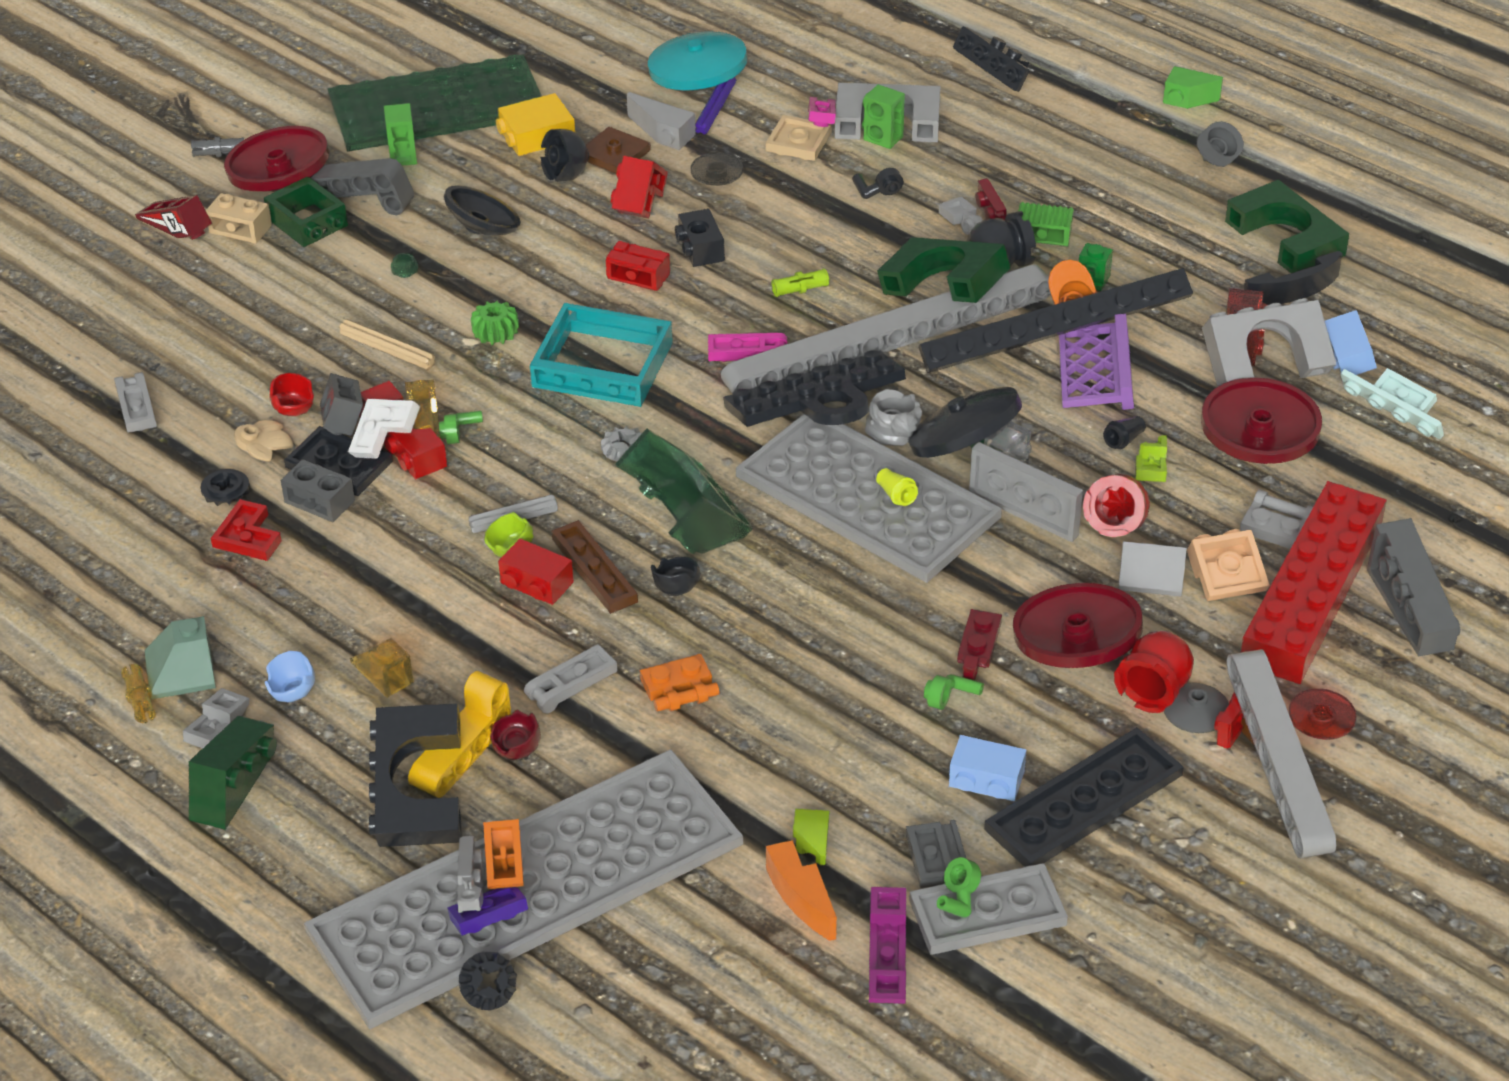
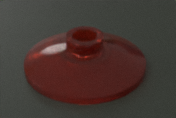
M1318 688L1302 691L1292 699L1289 705L1288 712L1293 725L1300 732L1312 738L1321 740L1341 738L1350 733L1356 723V711L1352 703L1343 695L1332 690Z

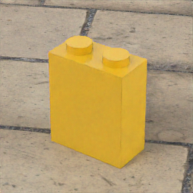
M556 93L498 108L497 130L499 134L505 136L508 147H512L518 156L545 149L541 148V144L549 130L567 129L575 132L574 118Z

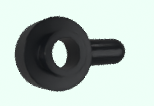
M886 168L880 171L876 176L875 183L867 186L861 174H855L852 177V181L863 199H868L880 192L883 195H893L902 188L904 183L900 172L896 168Z

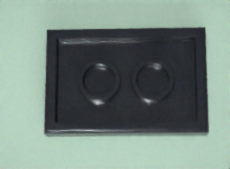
M319 426L284 459L285 468L292 470L303 459L328 470L343 474L352 479L354 495L359 496L393 462L391 453L383 450L380 451L378 459L354 457L348 452L353 440L352 438L342 434H332L327 429Z

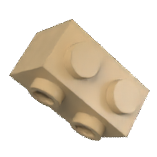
M221 193L206 209L212 222L208 226L209 233L257 244L272 226L269 204L253 199Z

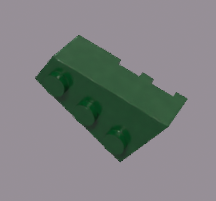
M237 716L189 761L190 821L226 830L276 751L277 741L274 738V724Z

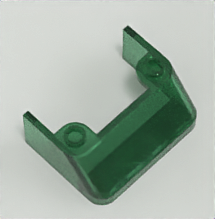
M648 428L615 463L619 469L638 480L641 484L638 488L647 498L652 500L655 497L662 501L677 520L676 525L668 533L671 537L680 541L684 548L692 554H695L696 551L704 554L745 538L753 530L752 524L698 460Z

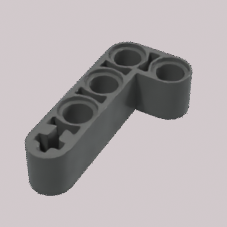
M391 158L325 164L317 173L310 177L337 198L377 194L383 209L387 213L396 216L403 212L414 197L413 188L403 166L397 160Z

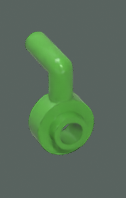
M482 411L444 415V421L439 422L441 439H446L447 444L460 443L459 425L483 422Z
M952 674L946 677L936 675L933 680H928L926 683L924 698L927 699L929 707L943 710L947 705L953 688L980 696L983 692L984 683Z
M958 857L948 864L944 874V882L950 891L956 893L957 900L944 895L940 896L937 900V907L940 910L963 918L970 916L972 912L971 893L977 889L981 880V871L977 863L963 857Z

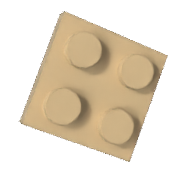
M782 115L766 141V151L778 155H788L803 160L815 161L832 133V124H829L828 127L813 125V122L808 119Z

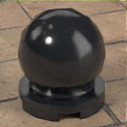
M1022 211L1007 214L1005 220L1001 218L985 219L977 223L970 231L967 239L970 242L1004 244L1010 267L1014 262L1019 267L1031 265L1036 258L1031 256V248L1036 247L1034 232L1030 221H1023Z

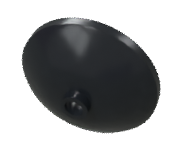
M456 185L448 187L444 193V201L447 208L461 224L466 226L468 231L474 234L507 235L517 231L521 221L518 214L506 203L486 192L467 186Z

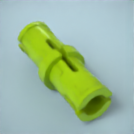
M825 268L804 274L801 271L796 272L794 276L773 279L771 281L772 291L775 297L794 292L806 293L808 289L828 286L829 276Z

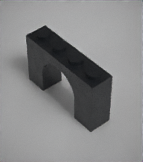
M458 703L376 708V720H370V739L375 741V751H370L369 753L370 771L375 772V782L369 783L370 803H375V814H369L370 835L376 836L379 847L459 843L462 837L461 807L458 797L414 799L402 794L393 785V777L397 767L409 755L423 750L461 748V720Z

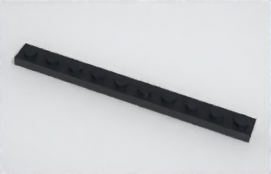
M1184 268L924 342L918 348L927 373H931L1115 319L1117 314H1126L1127 316L1186 299L1193 295V291Z

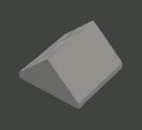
M1123 541L1118 589L1181 597L1187 548Z

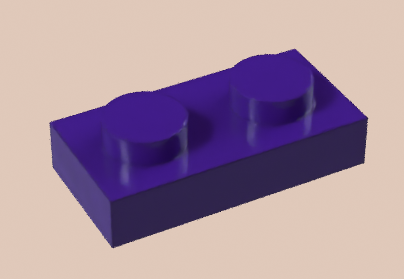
M518 887L498 888L483 893V904L480 911L470 910L459 913L458 904L447 907L450 920L462 936L468 933L479 932L488 925L501 920L512 919L517 914L529 910L526 897Z

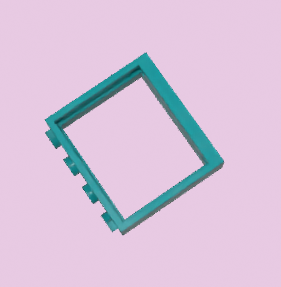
M564 303L530 363L532 387L641 407L673 344L672 321ZM571 331L653 346L639 376L555 362Z

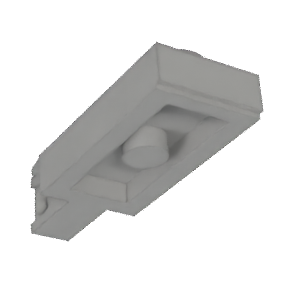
M463 836L459 840L457 903L459 913L470 910L480 911L483 904L481 870H483L482 849H475L474 836Z

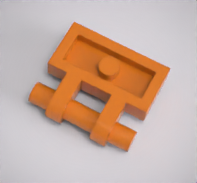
M701 654L640 670V680L650 701L654 702L657 712L669 709L670 712L680 709V705L695 701L698 704L708 701L709 697L720 694L718 684L716 682L712 683V674Z

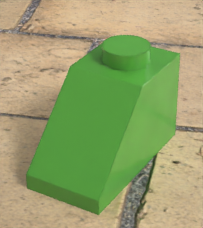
M1174 66L1165 81L1163 103L1188 109L1217 102L1221 98L1223 77Z

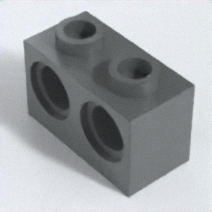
M330 373L320 401L323 428L335 435L347 434L352 436L363 406L359 381Z
M303 459L280 480L284 503L331 522H334L355 501L351 478Z

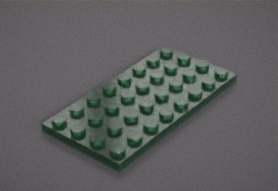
M510 55L506 58L495 60L486 59L483 62L463 63L454 67H440L431 71L412 72L408 75L388 76L385 79L364 80L356 84L337 85L333 88H327L328 97L347 152L388 145L384 106L410 103L414 140L496 126V119H499L498 108L542 97L524 55Z

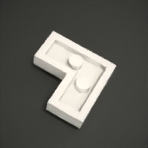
M367 399L348 452L354 457L378 459L387 432L411 433L420 406L414 401Z

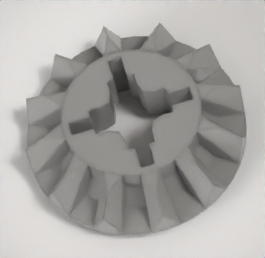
M627 426L624 429L614 427L613 432H605L604 439L601 440V450L611 460L618 462L634 461L647 452V436L645 433H640L638 428L630 430Z

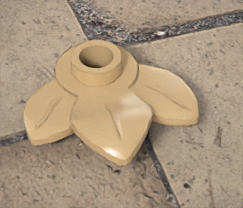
M273 420L258 421L254 425H241L234 432L236 445L240 449L248 451L252 457L263 461H271L273 450L293 448L294 445L291 437L282 431L283 424Z

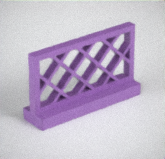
M1126 314L1115 315V323L1097 324L1059 335L1063 408L1122 402V410L1134 409ZM1111 333L1104 340L1096 338L1100 334ZM1072 337H1079V338H1080V339H1079L1077 342H1075V343H1072V342L1066 340V338H1072ZM1088 342L1095 345L1089 351L1082 348ZM1103 350L1110 353L1104 359L1097 355ZM1074 353L1081 356L1075 362L1069 359ZM1089 360L1096 363L1091 369L1083 366ZM1104 368L1112 371L1105 377L1098 374ZM1075 371L1083 374L1076 380L1069 377ZM1090 379L1098 382L1091 388L1084 385ZM1104 387H1108L1115 392L1102 394L1099 391ZM1075 390L1083 392L1081 396L1068 397Z

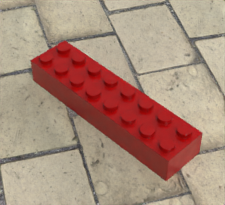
M1327 481L1243 636L1241 652L1262 649L1268 658L1274 676L1301 685L1372 546L1376 524H1381L1383 521L1387 499Z

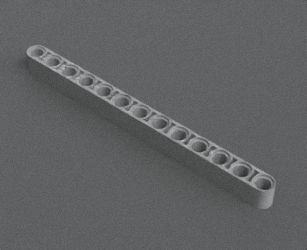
M1029 265L1005 273L977 303L953 301L949 291L731 362L723 368L721 379L733 393L739 389L749 390L759 387L761 383L766 381L776 382L786 379L787 375L793 373L803 374L810 372L816 366L837 364L839 360L844 358L854 359L864 356V353L867 351L878 350L885 353L1042 301L1051 295L1048 284L1049 276L1038 265Z

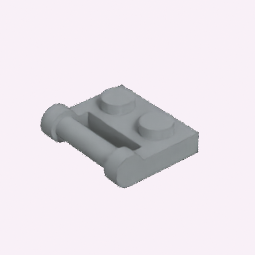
M1258 489L1254 501L1240 523L1239 530H1252L1255 538L1291 549L1313 506L1308 505L1306 508L1269 496L1268 492ZM1264 507L1300 518L1302 520L1300 521L1295 518H1291L1285 515L1269 511L1267 509H1264Z

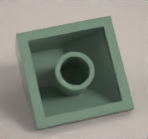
M204 616L171 622L145 649L150 700L216 688L211 647Z

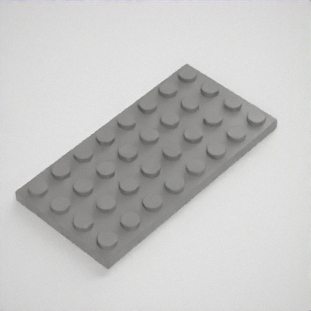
M805 414L736 467L737 478L926 583L997 522L1002 514V508L844 424H819ZM888 468L892 472L912 478L918 488V495L914 502L907 506L894 504L884 489L876 482L879 471Z

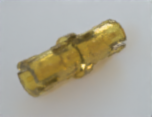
M129 664L132 672L131 675H129L126 666L121 671L126 685V700L132 705L135 720L139 723H148L145 712L148 713L151 721L156 716L150 699L152 691L149 684L145 683L141 666Z

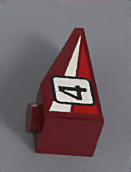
M198 195L155 201L135 214L138 220L176 238L190 237L191 240L202 236L205 233L204 229L212 224Z

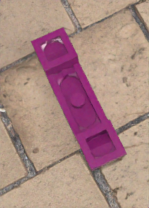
M871 887L869 1003L906 1004V888Z

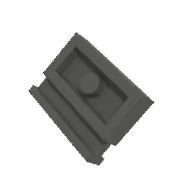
M950 820V824L941 825L940 822L906 826V838L920 888L945 884L944 874L948 864L955 858H966L956 820Z

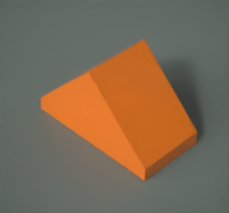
M519 819L483 822L488 889L524 886Z

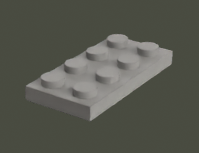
M980 442L972 448L970 492L1002 508V510L1070 542H1073L1079 536L1083 497L1082 489Z
M1044 863L981 876L977 889L971 893L972 912L966 918L940 910L937 907V900L942 895L957 900L956 893L950 891L945 884L910 891L909 895L910 904L930 955L1067 926L1068 916Z

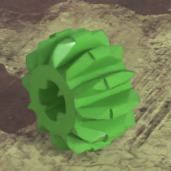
M498 300L495 303L486 301L485 306H476V311L472 312L471 317L474 337L480 339L481 343L490 342L491 345L497 342L504 344L505 340H513L514 334L518 333L519 328L518 315L515 308L510 307L508 302L500 304Z

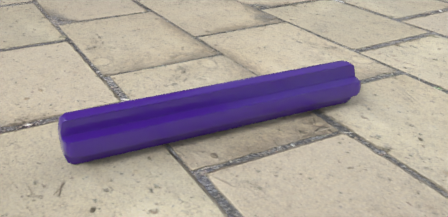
M735 77L716 86L695 123L696 133L707 134L737 81Z

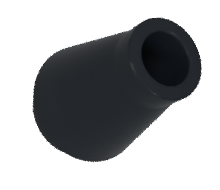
M1140 416L1109 422L1103 432L1106 444L1113 449L1125 448L1140 433L1145 431V421Z

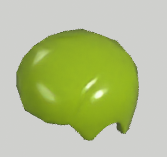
M514 512L508 513L491 523L485 532L484 541L496 556L502 557L519 538L532 543L534 539L533 527L526 518L522 519Z

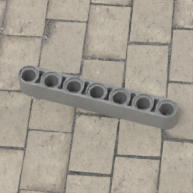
M1259 649L1229 654L1227 656L1228 675L1296 856L1301 859L1334 853L1336 850V837L1265 652Z

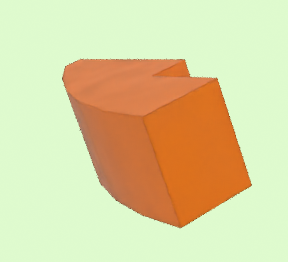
M793 840L766 846V870L783 901L797 917L815 932L829 941L836 940L837 917L817 864L802 866Z

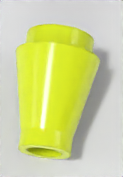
M888 468L882 469L877 474L876 482L884 489L894 504L907 506L914 502L918 495V488L912 478L892 472Z

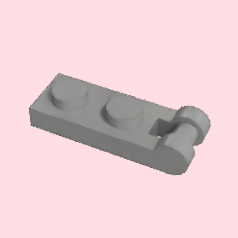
M143 372L135 373V377L123 379V376L114 378L127 433L157 427Z
M597 644L529 681L524 687V693L531 700H536L537 707L543 713L548 714L555 710L558 703L617 672V662Z

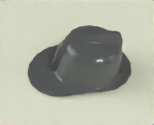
M1223 121L1214 122L1209 125L1197 138V148L1203 157V161L1218 167L1229 165L1240 155L1244 146L1242 135L1237 128Z

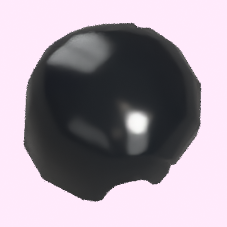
M675 557L669 560L662 558L658 568L655 565L650 567L657 589L670 596H680L688 593L696 586L701 576L700 567L690 557Z

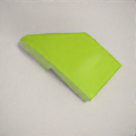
M1166 435L1159 436L1157 443L1144 442L1140 444L1139 455L1136 456L1135 462L1136 480L1166 482Z
M795 809L793 837L796 838L797 852L800 854L811 853L816 856V863L825 865L830 811Z

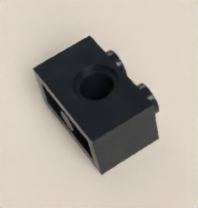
M710 209L678 214L675 236L678 242H682L684 257H689L692 266L697 267L725 261L724 238Z

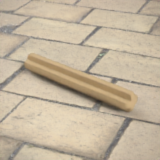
M345 319L339 325L341 335L413 365L429 370L435 364V356L432 353L349 319Z

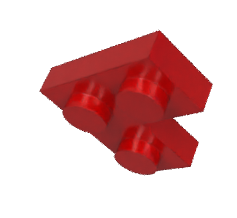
M239 499L211 537L213 548L265 561L269 560L282 540L280 532L260 527L269 515L267 506Z

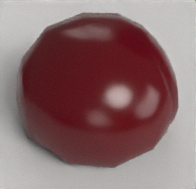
M518 709L511 715L503 716L495 722L490 733V740L496 753L510 760L528 757L538 748L541 739L540 726L535 715L532 712L527 715Z

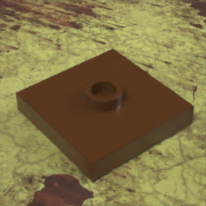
M607 127L586 144L589 151L588 163L615 174L617 173L619 163H622L623 156L641 159L651 150L650 142L612 127Z

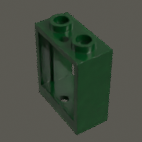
M305 177L264 197V203L269 204L271 222L303 247L348 226L345 203L310 177ZM313 204L322 210L303 220L295 215V213Z

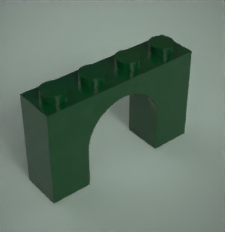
M1280 180L1273 181L1228 200L1225 222L1241 235L1272 224L1288 225L1301 231V233L1280 242L1277 263L1289 273L1314 267L1317 257L1336 251L1343 253L1342 257L1346 256L1350 233Z
M911 237L877 272L884 295L907 297L927 277L939 272L953 270L946 276L952 300L977 303L1010 269L1004 244Z

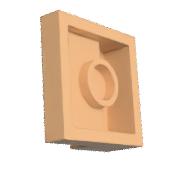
M1233 529L1217 536L1203 534L1191 541L1187 549L1188 557L1195 578H1200L1207 601L1268 590L1270 584L1252 530L1240 531L1239 529Z

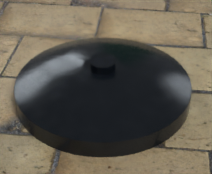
M996 387L957 397L923 420L917 426V430L913 431L912 436L908 438V443L914 455L922 458L942 456L961 450L987 438L1008 424L1021 410L1022 401L1017 390L1012 387Z

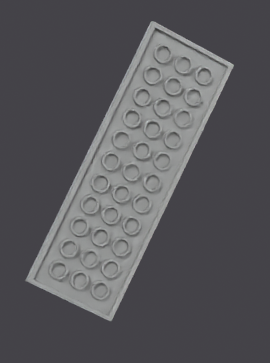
M670 749L519 821L524 886H519L518 888L526 897L529 910L517 914L512 919L498 921L476 933H468L463 936L460 934L450 920L447 907L458 904L457 870L459 850L304 922L305 931L370 1030L459 986L460 970L471 956L483 951L498 952L507 960H511L743 845V835ZM482 838L475 842V849H482V893H486L494 889H488L485 841Z

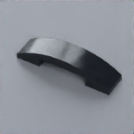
M1336 251L1317 257L1314 267L1274 278L1268 272L1246 279L1242 303L1244 305L1266 306L1273 303H1289L1310 297L1324 290L1339 276L1343 253Z

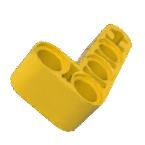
M478 670L469 676L464 687L465 707L460 712L461 748L425 750L413 763L409 771L408 783L438 798L443 797L491 744L490 733L493 724L501 717L511 715L507 683Z

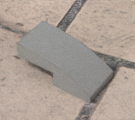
M221 688L202 704L203 715L183 730V741L204 748L237 716L243 715L249 705V698Z

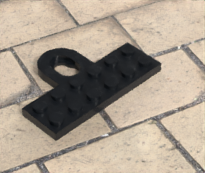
M871 350L865 352L864 356L854 359L844 358L839 360L837 364L816 366L810 372L803 374L793 373L787 375L786 379L776 382L766 381L761 383L759 387L749 390H736L732 395L723 397L724 407L746 427L799 411L819 424H847L863 418L868 413V398L863 392L905 380V368L881 351ZM837 401L846 403V406L840 408H829L823 405Z

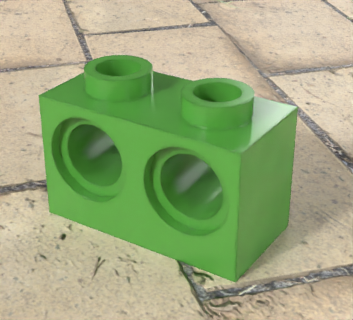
M879 84L866 93L863 99L864 119L862 122L865 141L891 149L903 138L905 93Z
M410 103L384 106L390 158L397 160L402 166L417 164Z

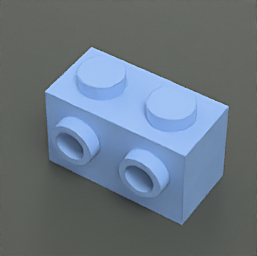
M1357 310L1325 320L1337 364L1333 368L1334 370L1340 369V372L1346 369L1358 375L1377 368L1372 348Z
M960 735L950 763L949 787L1015 801L1025 772L1026 749Z

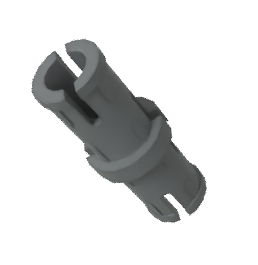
M215 137L214 140H191L192 156L216 155V157H222V154H228L237 144L242 142L244 137L230 139Z

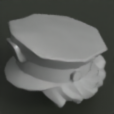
M888 389L878 392L872 398L869 405L865 432L880 444L893 446L907 444L908 438L912 436L913 431L917 430L922 416V410L919 402L915 400V395H904L899 391Z

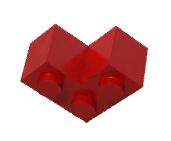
M623 156L622 163L620 162L617 167V186L611 194L612 209L619 213L649 219L654 196L663 197L668 171L654 161Z

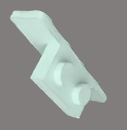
M1388 368L1374 385L1346 369L1341 372L1343 387L1351 395L1364 397L1376 409L1381 410L1384 408L1391 412L1395 419L1402 423H1411L1416 426L1420 433L1427 437L1432 435L1441 439L1444 436L1441 422L1427 415L1428 411L1437 401L1436 394Z

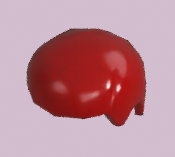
M296 373L277 375L270 384L269 398L274 410H277L278 413L284 416L292 417L307 413L312 407L314 400L312 382L308 378Z

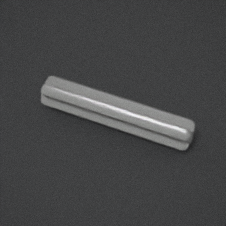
M550 494L471 515L469 517V526L473 533L486 531L491 523L508 513L514 512L522 519H531L554 513L558 510L557 501L554 495Z

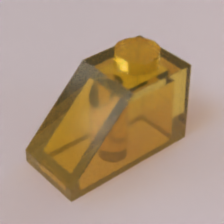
M434 379L405 382L406 401H414L420 406L412 429L431 428L441 439Z
M392 638L378 642L350 658V662L386 698L414 683L410 655Z

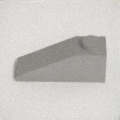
M631 92L627 94L628 117L657 143L680 150L696 135L695 113Z

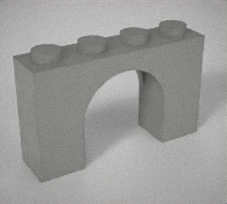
M838 83L835 139H861V127L864 119L863 99L866 93L870 92L878 84ZM879 84L905 93L904 115L913 124L912 141L938 142L940 86Z
M1306 298L1298 299L1290 305L1281 306L1280 303H1273L1260 310H1254V308L1249 307L1227 315L1226 312H1219L1211 315L1202 327L1217 387L1236 379L1255 378L1246 343L1248 334L1259 329L1275 331L1288 341L1294 354L1300 378L1328 374L1337 365L1319 300L1308 301Z

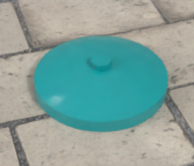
M715 31L689 33L666 41L650 54L648 59L649 74L655 83L669 89L698 90L709 88L737 76L747 64V50L741 39L728 33Z

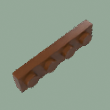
M579 520L551 531L553 542L566 558L572 560V566L610 614L638 603V593Z

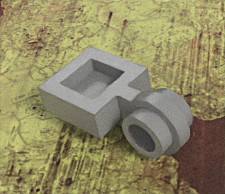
M962 196L939 204V214L953 225L961 224L962 230L966 235L970 234V231L977 223L983 221L979 215H976V208Z

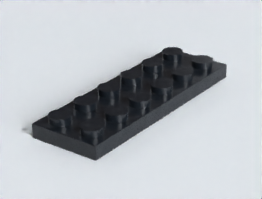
M1136 727L985 820L984 830L1024 867L1042 864L1181 777L1184 766Z

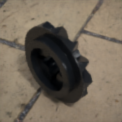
M222 469L206 476L201 483L200 489L207 503L214 502L217 506L222 503H228L230 506L232 501L242 500V496L249 494L248 487L250 484L248 477L243 472L235 469Z
M483 951L471 956L463 964L459 974L460 992L471 1006L480 1010H495L508 1003L516 991L517 974L514 972L510 960H507L498 952ZM498 970L499 973L494 980L496 989L489 986L478 991L477 988L481 986L480 983L483 981L482 971L490 974Z

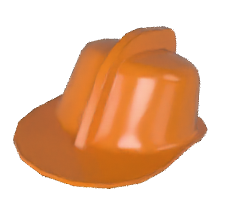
M1074 260L1061 261L1050 272L1048 284L1055 305L1097 293L1089 271L1080 262Z

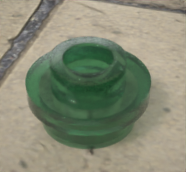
M401 253L393 258L391 272L394 275L407 278L418 271V262L413 255Z

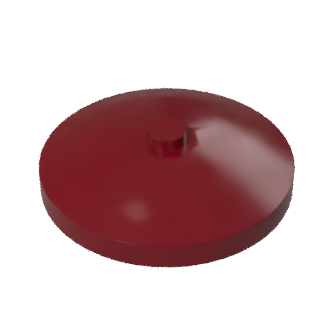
M283 126L262 131L237 144L226 156L224 168L228 180L237 188L247 191H272L282 189L317 173L327 162L330 151L326 137L320 131L306 126Z
M1242 378L1218 386L1206 397L1202 407L1201 426L1208 440L1222 452L1248 462L1276 464L1300 458L1315 447L1320 438L1322 415L1314 400L1295 386L1268 378Z
M1097 583L1065 584L1039 592L1026 600L1018 608L1013 618L1014 640L1020 651L1036 662L1060 668L1091 667L1117 659L1131 650L1143 633L1142 610L1138 602L1131 595L1118 588Z

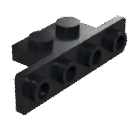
M963 26L953 49L1014 91L1019 92L1030 71L1027 68L1029 62L1021 57L1023 53L1011 47L1007 48L1004 40L995 36L992 39L984 38L968 27Z

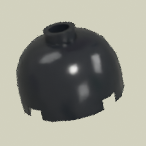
M552 129L545 134L541 144V148H545V157H540L547 179H555V181L561 182L574 180L580 176L589 160V151L582 137L567 129Z

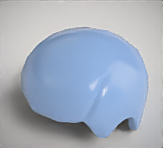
M287 651L279 654L266 666L268 681H265V685L270 695L277 701L295 702L306 697L315 683L313 666L301 651Z

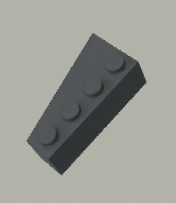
M1412 518L1376 524L1367 572L1417 656L1454 650L1457 636L1460 635V624L1451 609Z

